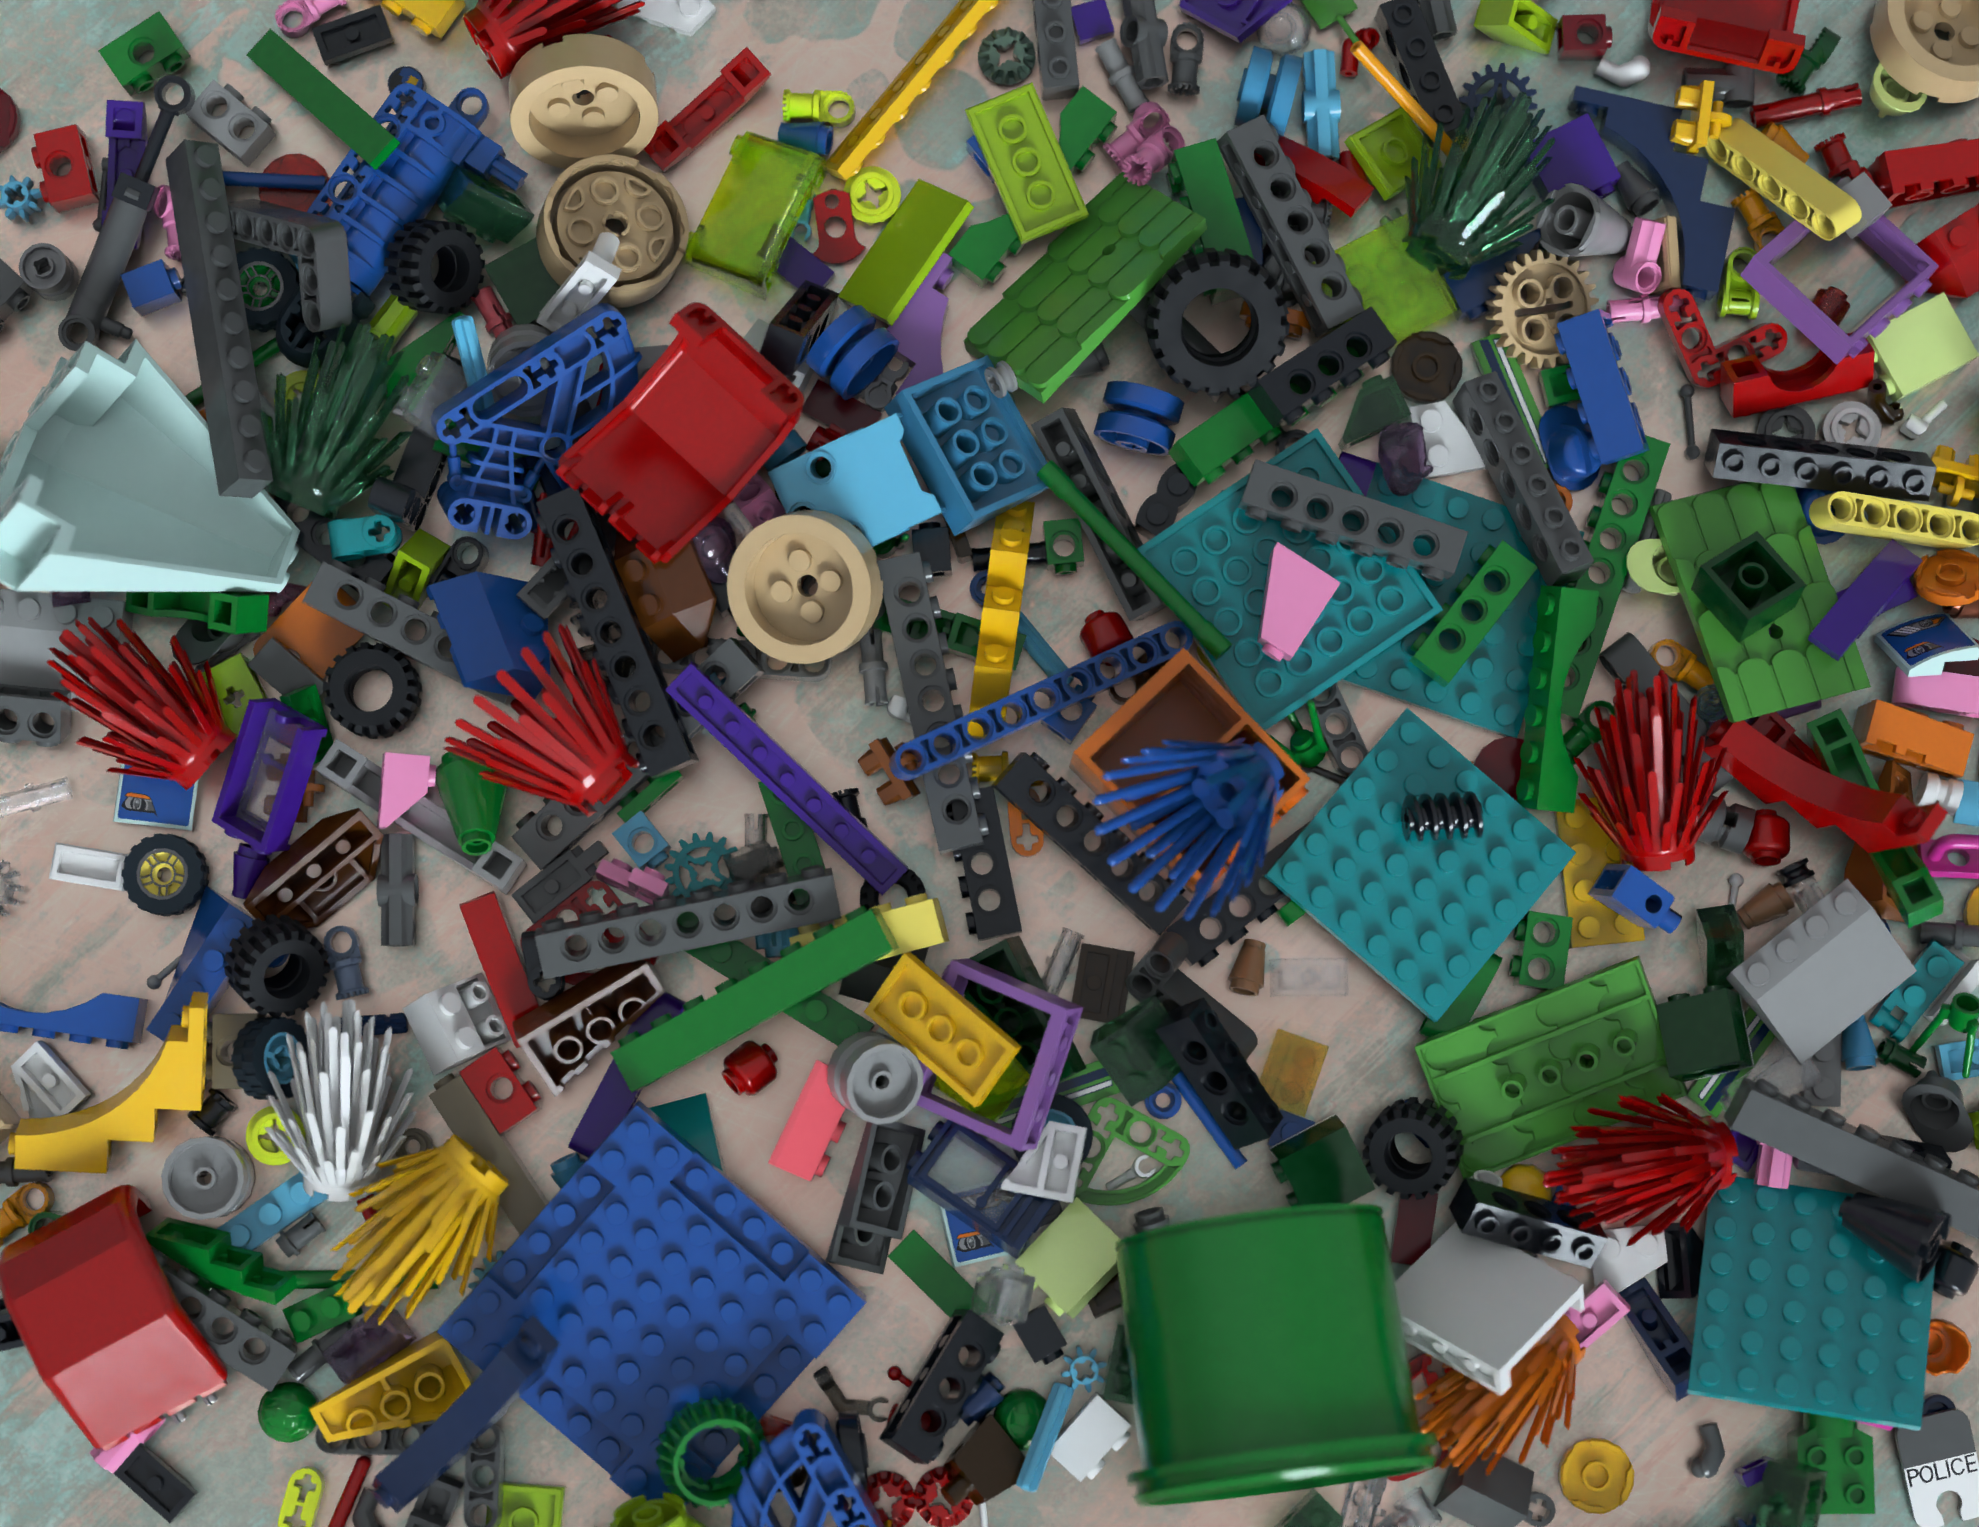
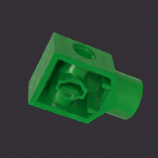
M1803 1412V1425L1787 1433L1789 1510L1800 1515L1875 1514L1873 1437L1858 1430L1856 1421Z

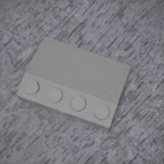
M0 589V684L68 690L60 683L64 679L61 676L62 674L47 663V660H55L89 685L48 648L55 647L66 655L72 654L77 657L59 641L63 630L68 629L85 643L86 637L75 626V619H77L116 652L88 624V617H92L103 629L106 628L121 644L127 642L130 645V641L116 626V620L121 618L132 631L134 613L125 611V601ZM71 692V699L79 698L83 700L82 698ZM71 707V711H78L75 708Z
M1846 879L1736 967L1726 979L1801 1065L1917 970L1873 907L1854 885Z

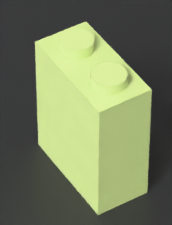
M1944 292L1910 309L1898 318L1895 317L1889 320L1891 323L1878 337L1874 338L1872 335H1869L1866 338L1875 351L1874 369L1879 376L1877 379L1886 383V396H1890L1893 402L1958 370L1979 357L1976 348Z
M1076 1197L1074 1203H1070L1015 1261L1022 1269L1018 1276L1033 1291L1039 1286L1048 1295L1044 1302L1059 1317L1065 1312L1074 1319L1088 1302L1118 1273L1115 1243L1121 1239Z

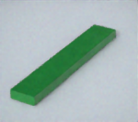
M269 29L246 54L258 67L375 170L399 146L400 142L272 29Z

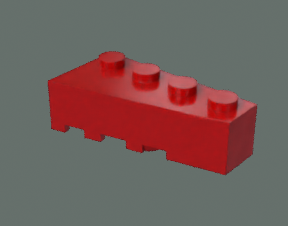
M1962 138L1948 143L1884 151L1875 158V161L1867 169L1872 175L1876 186L1892 203L1889 209L1979 192V139L1967 140V138Z

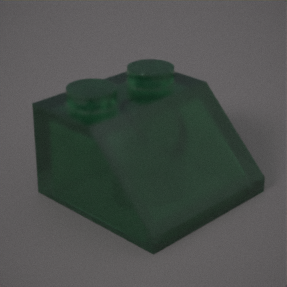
M456 165L437 201V205L444 213L443 218L446 221L461 225L465 223L476 229L475 234L490 243H495L496 239L508 244L534 217L533 212L521 196Z
M1156 995L1151 996L1096 1029L1092 1035L1090 1049L1131 1107L1163 1089L1182 1070L1155 1031L1168 1014Z

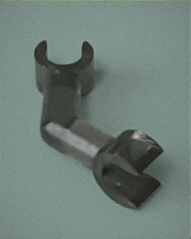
M827 1366L813 1373L816 1382L822 1391L825 1392L838 1413L858 1409L859 1415L869 1416L875 1422H884L888 1419L887 1416L876 1415L872 1410L876 1403H888L889 1400L886 1397L875 1396L870 1401L846 1399Z

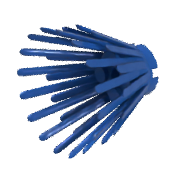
M1239 738L1230 743L1162 740L1161 742L1164 745L1179 747L1142 749L1140 753L1146 756L1127 757L1120 761L1124 764L1156 763L1135 765L1126 769L1109 771L1102 775L1103 779L1112 780L1194 767L1100 794L1093 799L1095 805H1102L1119 799L1133 801L1188 784L1096 826L1095 833L1097 835L1106 834L1130 823L1131 830L1136 831L1180 809L1107 858L1108 865L1115 866L1166 833L1149 846L1145 854L1148 858H1154L1169 845L1171 846L1129 883L1128 890L1131 893L1138 892L1203 832L1168 873V877L1174 881L1155 904L1156 911H1164L1226 834L1195 885L1196 894L1184 912V920L1193 918L1239 840L1240 845L1210 909L1211 917L1217 915L1226 894L1230 892L1231 888L1230 900L1232 903L1234 902L1243 878L1245 887L1251 882L1257 859L1260 868L1263 865L1275 804L1283 796L1285 789L1284 787L1279 791L1280 786L1278 780L1284 777L1283 767L1276 755L1264 744L1258 741L1252 746L1242 743L1247 738Z

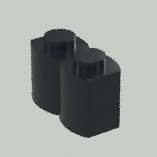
M1177 464L1172 465L1164 472L1158 483L1156 493L1144 501L1137 513L1134 527L1139 534L1148 540H1151L1173 525L1177 514L1183 511L1194 497L1197 486L1193 487Z

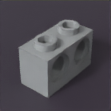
M213 80L195 100L193 107L186 115L202 131L245 166L249 167L276 136L268 125L272 120L258 107L254 106L252 110L246 107L241 102L244 97L230 84L227 83L223 88ZM221 103L227 104V109L222 115L212 116V110L216 105ZM244 127H255L251 137L247 139L239 138V133Z

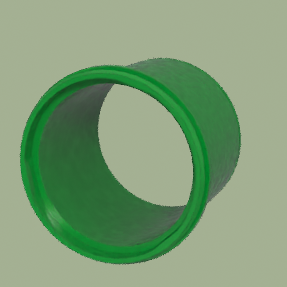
M1324 1204L1252 1211L1160 1227L1128 1236L1115 1243L1141 1470L1126 1474L1128 1486H1136V1494L1133 1495V1499L1138 1506L1176 1505L1289 1492L1397 1476L1434 1467L1437 1457L1432 1455L1431 1447L1438 1445V1438L1436 1433L1420 1432L1385 1221L1382 1217V1207L1371 1204Z

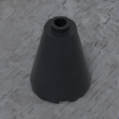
M1862 1192L1855 1193L1853 1197L1846 1196L1838 1213L1842 1217V1226L1910 1280L1918 1283L1925 1280L1941 1254V1251L1938 1250L1941 1238L1947 1240L1952 1224V1216L1944 1211Z

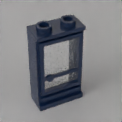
M949 1119L945 1123L939 1120L928 1135L927 1139L931 1141L924 1152L917 1150L908 1162L906 1169L910 1172L908 1173L907 1183L1012 1257L1018 1259L1026 1242L1033 1232L1036 1233L1043 1223L1044 1217L1051 1207L1057 1204L1058 1200L1002 1190L1003 1181L1008 1178L1019 1162L973 1130Z

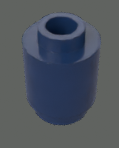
M991 1371L986 1375L981 1373L982 1382L973 1395L967 1397L961 1408L963 1409L961 1420L967 1426H970L974 1421L979 1423L1005 1399L1001 1394L1005 1386Z

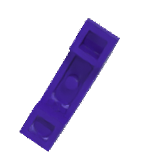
M107 100L105 137L109 138L106 210H102V225L113 200L111 195L120 172L134 177L148 143L144 102ZM143 226L134 249H139Z

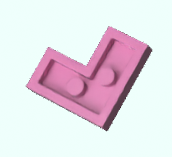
M602 859L596 870L598 880L650 905L653 904L654 899L669 895V884L664 881L665 876L649 867H645L644 871L638 868L633 869L630 865L618 859H613L611 863Z
M1604 1279L1584 1297L1585 1309L1582 1312L1570 1307L1564 1314L1571 1319L1580 1331L1575 1337L1581 1349L1583 1346L1589 1347L1630 1311L1631 1306Z

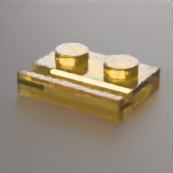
M1279 1028L1276 1030L1259 1081L1278 1108L1305 1117L1329 1046Z

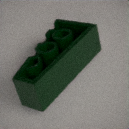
M1020 936L1004 939L969 958L1048 992ZM968 979L964 998L1022 1046L1015 1058L1031 1076L1051 1014ZM1073 1041L1059 1082L1086 1069Z

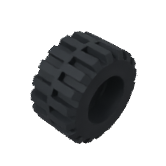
M417 219L415 222H408L403 225L404 231L397 230L393 235L395 242H389L387 250L390 252L389 258L384 260V266H388L385 278L387 282L392 283L389 288L392 295L399 296L397 301L400 304L408 306L409 309L415 311L448 315V313L455 314L460 312L461 307L467 308L471 304L470 298L477 297L480 292L477 288L478 284L484 281V275H481V270L485 266V260L480 258V254L483 253L481 245L475 244L477 237L472 232H467V227L455 224V222ZM435 253H437L439 269L433 281L431 263Z
M369 642L360 643L361 647L358 648L352 645L345 649L347 652L345 655L341 656L338 654L333 659L336 664L333 668L328 667L325 673L329 677L327 682H323V690L327 694V697H324L325 705L331 710L329 713L341 726L361 737L366 736L370 739H377L378 736H383L387 738L393 736L392 732L396 730L401 732L406 728L404 724L409 719L411 721L414 720L417 715L414 713L416 706L420 707L422 701L419 698V692H422V684L418 681L417 677L419 675L416 669L410 664L411 662L392 647L389 648L381 643L371 645ZM369 671H384L390 676L393 685L389 701L382 708L375 711L366 712L361 710L355 704L353 697L356 682Z
M272 914L266 915L265 921H262L260 918L252 920L253 926L248 929L245 926L238 931L241 936L238 939L233 938L229 945L233 948L232 952H226L224 960L229 965L224 967L225 975L229 978V984L252 1009H255L263 1016L269 1014L272 1018L281 1017L284 1012L289 1017L295 1015V1009L299 1007L302 1011L309 1007L307 1002L312 998L316 1000L320 996L318 989L325 987L328 981L324 974L330 971V965L325 961L329 958L327 951L322 947V943L296 919L292 920L289 916L281 915L278 919ZM290 954L288 963L281 972L272 977L264 978L265 972L273 960L279 956Z
M1410 1097L1406 1103L1403 1099L1395 1101L1391 1107L1388 1105L1380 1113L1365 1136L1363 1144H1366V1147L1362 1152L1363 1159H1369L1365 1166L1368 1174L1374 1172L1376 1174L1373 1180L1378 1187L1382 1183L1388 1187L1386 1193L1392 1196L1397 1191L1401 1193L1400 1199L1409 1200L1411 1195L1415 1194L1416 1200L1424 1199L1428 1192L1431 1196L1436 1194L1442 1186L1444 1187L1448 1183L1461 1161L1459 1159L1463 1154L1464 1145L1459 1143L1463 1139L1461 1130H1454L1458 1122L1454 1116L1448 1119L1444 1115L1447 1109L1442 1105L1439 1109L1432 1107L1433 1100L1426 1098L1422 1104L1419 1103L1418 1097ZM1399 1133H1413L1423 1138L1431 1149L1432 1161L1416 1164L1406 1160L1396 1148L1395 1135Z

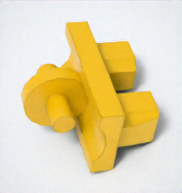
M1703 80L1698 86L1681 85L1675 92L1674 108L1691 110L1690 121L1681 119L1673 121L1669 140L1687 146L1686 153L1698 154L1699 148L1707 146L1708 132L1709 138L1719 139L1720 129L1732 125L1733 117L1723 113L1724 102L1713 101L1712 104L1715 81Z
M1938 445L1930 458L1937 467L1932 485L1937 487L1936 492L1946 494V504L1951 507H1956L1960 499L1973 501L1974 497L1979 498V455H1970L1965 464L1954 461L1956 451L1953 448Z

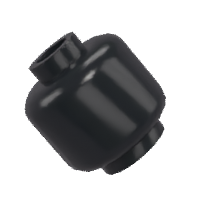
M1952 1241L1950 1247L1939 1245L1938 1250L1941 1251V1254L1935 1263L1933 1291L1953 1300L1955 1295H1966L1979 1271L1977 1262L1970 1258L1973 1251L1955 1241Z

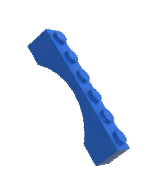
M102 993L78 1006L47 1013L28 1012L0 1002V1031L18 1033L20 1026L33 1028L32 1036L55 1039L56 1032L70 1034L69 1041L92 1044V1038L96 1037L107 1039V1047L128 1049L129 1042L141 1043L148 999Z

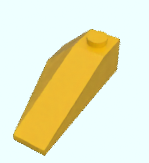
M435 1331L412 1343L310 1407L309 1411L327 1443L370 1435L375 1431L396 1427L401 1429L411 1427L412 1424L432 1420L435 1422L469 1388L473 1380L458 1349Z

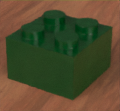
M1756 531L1701 565L1691 590L1739 643L1794 609L1806 584L1760 533Z

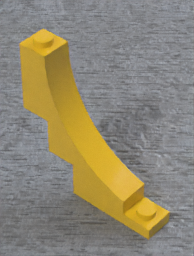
M193 992L190 1005H183L181 1025H171L166 1039L155 1058L131 1084L97 1105L78 1112L47 1118H21L17 1131L10 1132L8 1142V1154L15 1155L14 1169L107 1174L112 1157V1140L154 1142L158 1128L159 1109L201 1111L205 1096L208 992Z

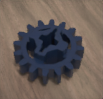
M1501 63L1496 72H1493L1489 64L1485 65V75L1483 76L1474 71L1472 76L1475 83L1473 85L1470 83L1463 84V88L1469 93L1468 96L1459 97V103L1467 105V109L1462 110L1465 118L1469 117L1471 120L1468 122L1466 129L1469 131L1477 127L1479 129L1477 139L1479 140L1486 133L1490 134L1491 143L1495 144L1498 135H1503L1505 141L1510 142V132L1515 131L1520 136L1524 134L1521 124L1522 122L1532 124L1533 118L1527 112L1537 110L1538 104L1529 102V98L1537 94L1536 89L1527 90L1525 87L1530 81L1529 76L1521 80L1517 78L1518 67H1515L1511 73L1505 72V63ZM1494 80L1493 88L1487 93L1476 94L1477 90L1484 83ZM1507 81L1518 88L1522 98L1511 95L1506 88ZM1498 87H1501L1502 100L1508 102V106L1501 108L1498 120H1495L1494 108L1492 105H1488L1487 102L1488 100H1494ZM1474 108L1483 110L1490 118L1489 126L1478 119ZM1510 113H1520L1513 123L1502 127V120Z

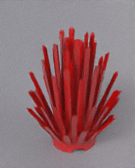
M478 0L473 9L463 14L465 16L463 20L476 45L479 44L488 58L486 62L499 79H503L511 74L520 58L535 46L543 43L546 47L562 42L565 35L587 34L625 20L629 16L641 12L638 8L643 7L645 2L637 1L616 10L612 5L622 0Z
M88 617V624L116 652L100 640L88 627L75 619V626L86 637L85 643L68 629L63 630L59 641L77 657L72 654L66 655L55 647L48 649L89 685L55 660H47L51 667L62 674L61 676L64 679L60 681L61 685L83 700L79 698H72L70 700L59 692L50 694L112 730L107 733V736L102 738L104 742L83 736L75 743L93 749L92 751L117 758V763L131 766L129 769L110 767L106 772L176 781L185 790H188L237 736L225 724L208 660L203 665L208 681L207 687L201 670L199 669L195 673L185 648L182 650L175 635L171 637L170 644L188 681L175 661L169 664L167 671L135 631L132 632L121 618L116 620V626L147 663L127 642L121 644L92 617Z
M1660 669L1658 675L1653 679L1654 689L1652 687L1646 689V697L1643 692H1639L1638 673L1636 670H1632L1630 677H1626V688L1622 690L1621 681L1616 678V695L1613 697L1615 716H1609L1610 722L1606 718L1603 720L1600 709L1594 706L1607 761L1600 744L1594 743L1593 747L1603 773L1600 769H1594L1590 766H1587L1586 770L1582 761L1579 758L1573 757L1598 800V805L1607 820L1585 793H1578L1579 797L1591 811L1589 814L1619 849L1620 864L1631 862L1639 871L1671 870V862L1684 859L1685 866L1692 864L1695 861V844L1729 792V790L1722 791L1718 799L1712 800L1700 819L1716 784V776L1728 747L1721 749L1717 761L1714 757L1709 762L1702 763L1697 778L1706 737L1704 735L1700 736L1694 757L1698 719L1695 720L1697 709V696L1695 695L1690 701L1683 778L1681 782L1684 713L1680 710V696H1677L1678 686L1677 683H1674L1670 691L1669 725L1668 675L1663 669Z
M1662 1092L1661 1097L1656 1096L1658 1102L1672 1111L1633 1095H1628L1627 1097L1618 1095L1621 1101H1617L1621 1108L1659 1120L1593 1107L1588 1108L1587 1112L1593 1115L1650 1127L1569 1126L1574 1132H1578L1575 1134L1576 1137L1581 1139L1597 1138L1598 1144L1562 1146L1552 1149L1551 1153L1553 1155L1563 1154L1560 1159L1567 1160L1557 1162L1556 1165L1560 1169L1548 1171L1543 1176V1186L1546 1188L1563 1185V1190L1556 1192L1555 1196L1557 1199L1553 1202L1556 1204L1568 1202L1570 1205L1575 1206L1596 1200L1594 1203L1570 1211L1568 1217L1594 1211L1595 1218L1582 1222L1578 1227L1579 1229H1586L1604 1221L1605 1225H1609L1638 1213L1624 1222L1626 1227H1630L1679 1197L1673 1205L1631 1237L1627 1246H1632L1650 1231L1652 1235L1661 1234L1689 1208L1680 1219V1227L1685 1225L1687 1233L1717 1190L1728 1188L1737 1176V1173H1732L1733 1157L1739 1156L1738 1148L1728 1126L1724 1122L1717 1123L1711 1119L1712 1115L1702 1117Z

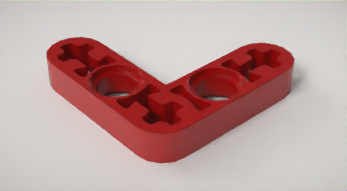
M1673 288L1666 290L1658 299L1659 314L1690 383L1695 386L1709 388L1720 383V367H1716L1708 372L1709 379L1698 377L1697 372L1702 370L1701 363L1713 365L1717 362L1721 364V362L1729 361L1728 353L1734 345L1743 347L1745 357L1755 355L1756 352L1761 363L1781 353L1787 345V332L1782 326L1775 323H1762L1714 346L1690 292L1685 289ZM1673 296L1675 299H1683L1684 304L1679 307L1680 313L1683 318L1691 316L1692 321L1683 322L1677 327L1675 326V322L1682 320L1677 311L1669 310V306L1673 304ZM1692 327L1699 334V342L1695 347L1688 349L1682 343V334L1686 329ZM1765 331L1775 333L1776 338L1772 340V348L1768 345H1761L1754 349L1751 343H1758L1766 338Z

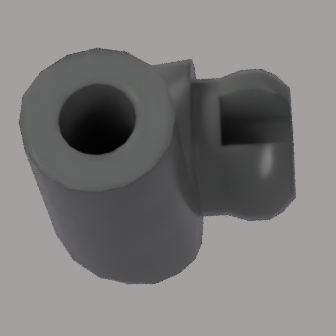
M1717 1422L1699 1426L1705 1449L1701 1458H1695L1690 1464L1692 1474L1697 1478L1706 1477L1708 1479L1716 1475L1724 1459L1725 1449Z

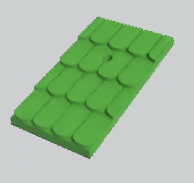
M1121 172L1085 205L1089 217L1071 224L1048 245V252L1002 293L1003 299L969 329L967 338L963 340L966 351L977 359L988 355L995 368L999 361L1008 363L1015 373L1018 387L1044 404L1207 230L1206 221L1203 216L1196 212L1194 213L1189 208L1175 200L1173 201V199L1156 189H1152L1147 184L1137 186V183L1132 184L1131 181L1128 182V178L1123 176L1125 173Z
M1743 482L1649 506V511L1729 722L1735 723L1871 687L1855 641L1841 659L1836 661L1807 640L1810 633L1838 601V597L1834 587L1830 584L1811 526L1807 524L1795 487ZM1758 531L1803 580L1806 586L1794 609L1738 643L1695 595L1691 587L1701 565Z
M1639 955L1584 975L1583 978L1539 993L1535 997L1473 1019L1472 1022L1416 1043L1415 1050L1437 1109L1441 1105L1445 1107L1447 1112L1444 1115L1448 1119L1454 1116L1458 1122L1454 1130L1462 1131L1463 1139L1459 1144L1464 1145V1149L1458 1166L1463 1180L1465 1177H1472L1478 1170L1496 1172L1551 1150L1554 1147L1578 1139L1575 1136L1578 1132H1574L1569 1126H1611L1622 1121L1590 1114L1587 1112L1588 1108L1593 1107L1632 1116L1640 1114L1621 1108L1617 1104V1101H1621L1618 1095L1625 1097L1633 1095L1657 1106L1662 1105L1656 1097H1661V1092L1673 1100L1687 1095L1686 1084L1669 1077L1656 1008L1657 1004ZM1583 1055H1591L1593 1059H1586Z

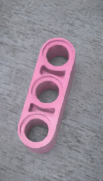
M1896 667L1891 704L1904 708L1979 718V676L1942 671L1941 675L1908 677L1899 667Z

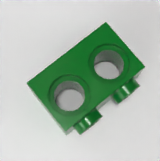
M1528 911L1514 929V940H1519L1517 955L1512 954L1509 965V976L1514 977L1513 986L1548 991L1564 985L1573 917ZM1537 923H1544L1550 929V938L1546 943L1538 942L1533 935V929ZM1533 959L1540 960L1545 966V974L1540 980L1532 978L1528 972V965Z

